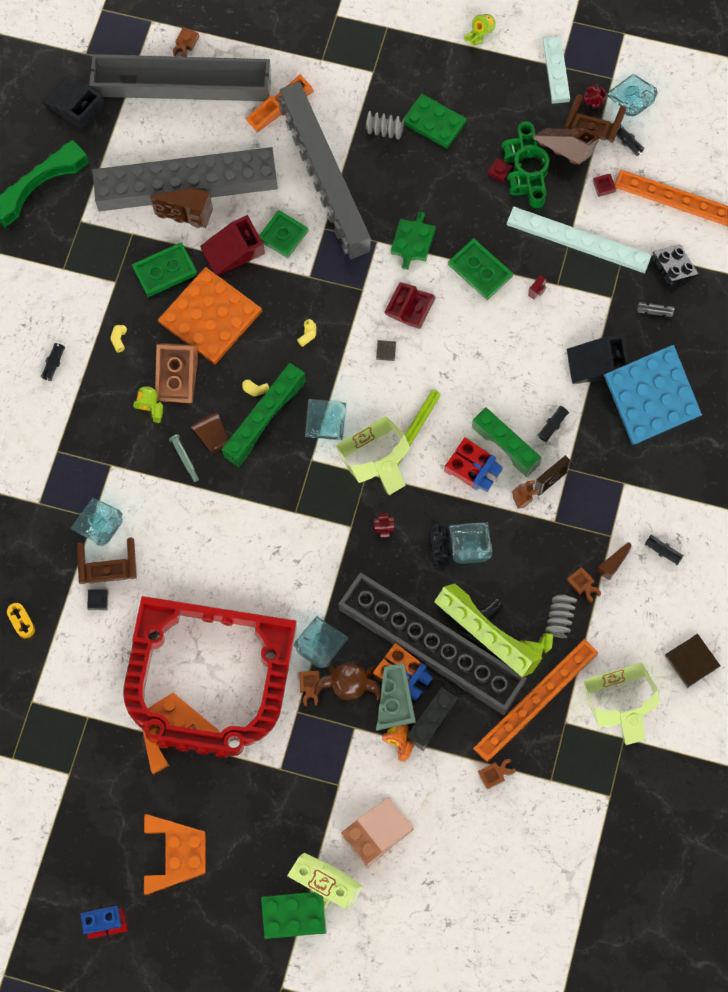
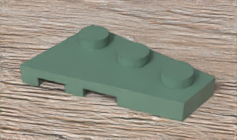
M404 663L384 667L376 730L416 723Z

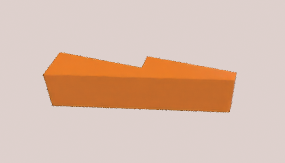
M301 74L287 85L300 82L306 96L314 92L312 86ZM280 92L275 97L271 95L245 118L256 132H259L282 115L278 100Z

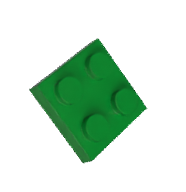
M278 210L259 234V237L263 244L288 259L309 232V229Z

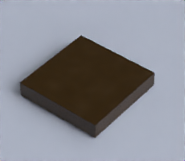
M566 455L536 479L534 490H539L538 496L542 495L567 474L570 459Z
M698 634L665 654L666 659L687 688L721 666Z

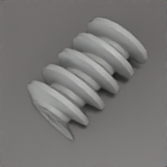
M371 111L368 112L366 120L368 134H372L374 130L376 136L381 132L383 137L388 133L389 138H393L395 134L396 139H400L403 132L404 119L400 122L399 116H397L395 121H393L392 115L386 119L384 113L379 118L378 112L372 117Z
M556 595L552 598L553 604L550 607L551 612H549L550 619L547 620L548 627H546L545 631L548 634H553L554 637L567 638L564 633L570 632L571 629L567 628L566 625H572V622L567 618L574 617V614L570 613L569 610H575L576 607L572 606L571 603H577V599L567 595Z

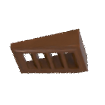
M628 542L599 565L597 573L611 580L630 552L632 544Z

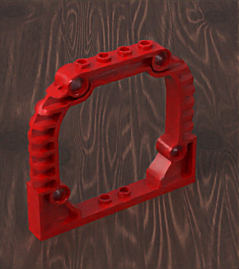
M142 596L123 687V698L128 714L139 727L144 729L147 739L158 747L168 748V746H173L180 751L192 749L204 755L208 754V752L216 753V756L227 758L228 755H240L244 750V746L255 744L266 737L275 727L280 717L297 621ZM180 616L202 619V621L207 623L217 621L226 626L236 624L255 628V635L264 646L261 650V661L265 667H268L261 706L257 716L246 727L229 726L221 733L172 726L165 716L149 712L144 702L145 686L153 650L159 649L164 645V633L179 623ZM153 634L159 635L157 640L149 639ZM268 653H274L276 657L273 659H268L266 655ZM157 727L160 729L158 734H150L152 728ZM236 740L240 744L238 747L232 748L229 746V743Z

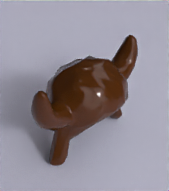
M346 662L338 665L336 668H334L332 663H327L326 667L330 675L322 677L315 685L316 695H319L322 689L331 687L334 694L341 700L356 701L366 690L373 692L378 701L381 699L380 685L370 679L376 669L374 666L365 671L362 666L356 663Z

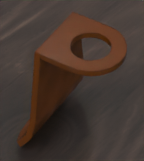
M217 412L202 418L191 426L212 454L220 451L229 441Z

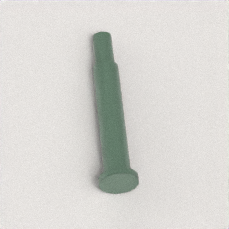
M179 434L169 438V441L173 443L185 468L190 473L194 482L199 481L195 468L179 440Z

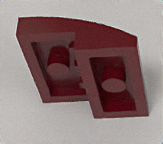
M399 282L384 313L399 322L421 329L433 305L435 296L434 294L417 290L416 286Z

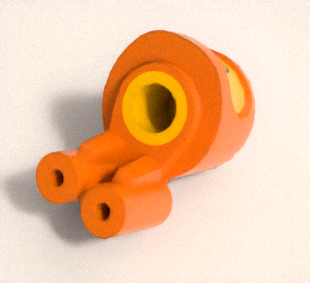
M407 725L388 728L387 733L382 736L384 742L398 747V760L402 762L409 759L414 747L412 741L407 742V735L409 733Z

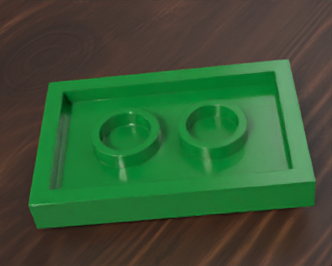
M422 93L403 118L405 126L446 149L450 147L467 122V118Z
M474 238L448 261V266L486 300L491 298L513 277V273Z
M182 242L132 264L147 297L198 275Z
M316 892L261 897L265 939L327 933L324 897Z

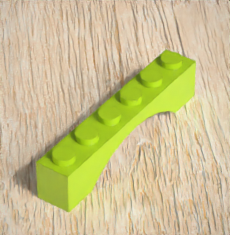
M456 584L445 586L434 601L521 677L533 673L542 660V657L528 645L510 637L493 625L476 608L470 596Z

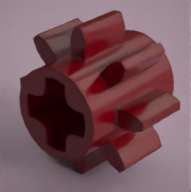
M598 84L586 89L587 92L584 93V100L587 105L597 108L604 104L606 92L602 87L598 88Z
M379 513V518L374 519L375 533H380L381 537H390V532H394L393 517H388V513Z

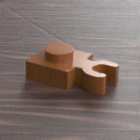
M183 27L175 41L177 46L173 48V55L176 56L178 52H182L181 57H186L187 49L193 50L199 39V33Z
M535 480L521 483L511 491L518 509L526 507L533 501L532 495L539 493L538 489L533 490V484L536 483Z
M582 567L567 579V582L579 595L583 592L586 594V599L590 603L593 602V598L590 596L591 593H595L598 597L601 595V591L598 588L591 586L595 581Z
M319 671L299 672L300 693H306L303 697L304 706H307L309 698L314 699V704L317 706L318 698L315 695V685L320 679Z
M510 759L504 760L500 767L495 762L478 771L486 790L504 782L503 775L510 776L516 772L515 768L510 771L505 768L507 764L511 763Z

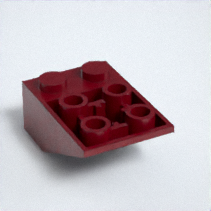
M248 215L229 223L200 245L213 273L217 276L265 254L264 244Z

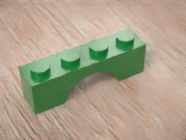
M487 407L473 419L472 428L485 440H490L497 444L508 455L513 465L526 477L540 465L542 457Z

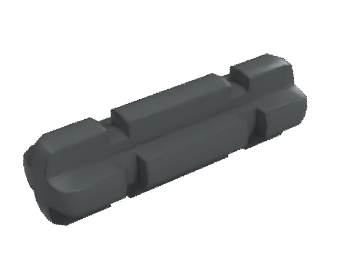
M639 302L637 312H647V314L659 316L664 314L666 317H673L674 307H664V305L653 303L648 305L646 302Z

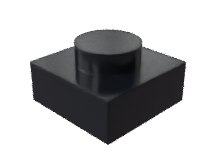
M88 589L87 609L108 610L109 591Z

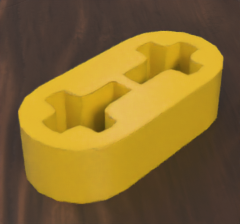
M11 604L7 609V614L16 632L22 638H30L35 632V627L29 615L21 604ZM16 608L17 610H21L19 612L21 616L20 619H18L16 615H13L14 609ZM23 622L27 627H29L27 633L22 631L23 627L21 623Z

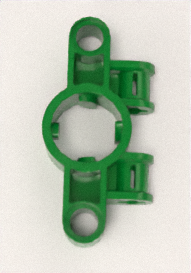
M522 122L518 126L517 138L506 140L501 144L505 153L504 161L514 163V172L507 175L511 186L509 191L511 195L527 194L530 206L538 209L545 204L546 189L544 179L548 173L549 156L544 149L537 146V140L533 139L535 135L533 124ZM533 157L542 162V169L532 173L524 171L521 168V163H519L524 158Z

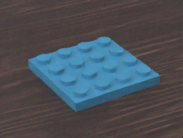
M674 345L603 374L632 445L702 415Z

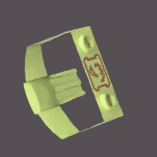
M386 416L336 445L344 464L359 483L379 475L388 495L405 486L397 463L407 454L410 447L405 434ZM391 430H394L401 438V441L392 450L391 454L375 463L372 461L366 464L350 466L345 459L346 456Z
M643 663L629 665L622 669L585 679V693L598 726H612L621 723L625 745L645 740L643 716L659 705L658 688ZM644 676L654 693L647 701L641 704V707L627 712L596 709L589 696L591 692Z
M306 853L299 856L287 875L311 889L310 892L322 895L324 897L325 910L330 901L345 909L353 906L363 888L361 884L342 871Z

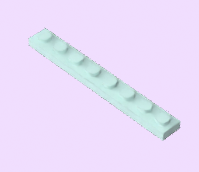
M513 207L507 221L508 226L642 273L646 272L652 256L643 251Z

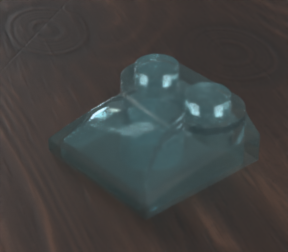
M635 74L629 76L607 93V96L616 104L626 106L625 115L631 117L638 115L652 105L658 95L656 87Z
M308 399L305 437L343 440L347 402Z
M92 497L71 529L94 541L98 546H103L111 540L122 524L123 513Z
M488 522L449 525L452 558L455 562L460 564L485 562L492 557Z
M316 616L295 641L294 647L299 655L317 667L326 668L347 642L348 637Z

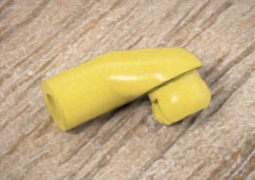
M311 319L304 322V335L297 339L301 347L305 346L316 336V324Z
M116 325L110 337L116 352H121L125 349L121 341V336L127 332L124 325Z
M245 380L242 383V388L246 393L256 397L265 394L269 390V385L265 383L258 386L251 382V380Z

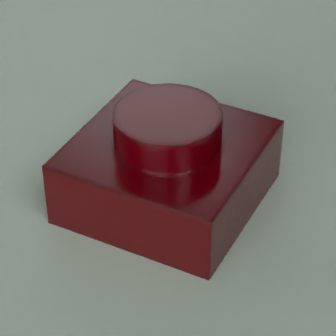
M496 158L488 170V175L504 183L513 166Z
M611 173L593 178V184L598 197L616 192Z
M540 275L531 285L528 293L530 298L534 300L538 295L541 296L545 292L546 278Z

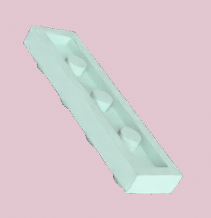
M561 36L543 38L552 104L570 102Z

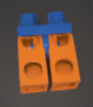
M395 643L385 656V659L381 661L373 672V677L382 682L384 667L404 663L411 699L417 701L423 691L415 686L416 683L420 681L428 686L433 676L426 670V665Z

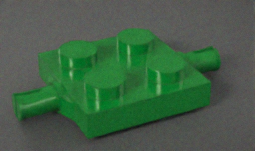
M418 212L416 221L400 219L391 247V254L404 258L401 266L402 269L406 268L408 270L411 260L427 261L436 227L423 223L425 216L423 212Z

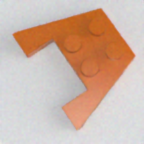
M171 693L147 708L149 712L165 716L172 726L185 728L195 726L197 730L220 733L216 727L175 693ZM157 727L150 730L152 735L160 732V729ZM142 729L150 769L154 775L169 766L159 747L147 739L145 731Z
M148 814L144 815L145 834L166 833V874L144 876V895L153 894L156 891L164 890L175 884L206 874V832Z

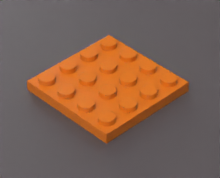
M205 267L163 313L158 322L186 344L198 345V353L215 365L261 314L262 308Z

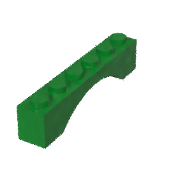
M72 140L64 144L55 154H51L42 164L35 166L29 174L22 176L16 184L8 187L0 195V223L5 228L19 217L24 201L38 185L59 175L75 174L89 163L86 153Z
M291 363L287 365L222 448L224 458L240 467L273 416L288 400L296 395L306 382L305 372Z

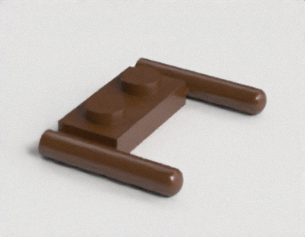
M578 94L563 129H586L600 137V140L614 142L626 113V106H620L614 123H611L610 121L577 113L583 100V96Z
M127 538L128 560L120 559L87 564L85 563V545L79 542L77 544L79 584L136 579L134 538Z

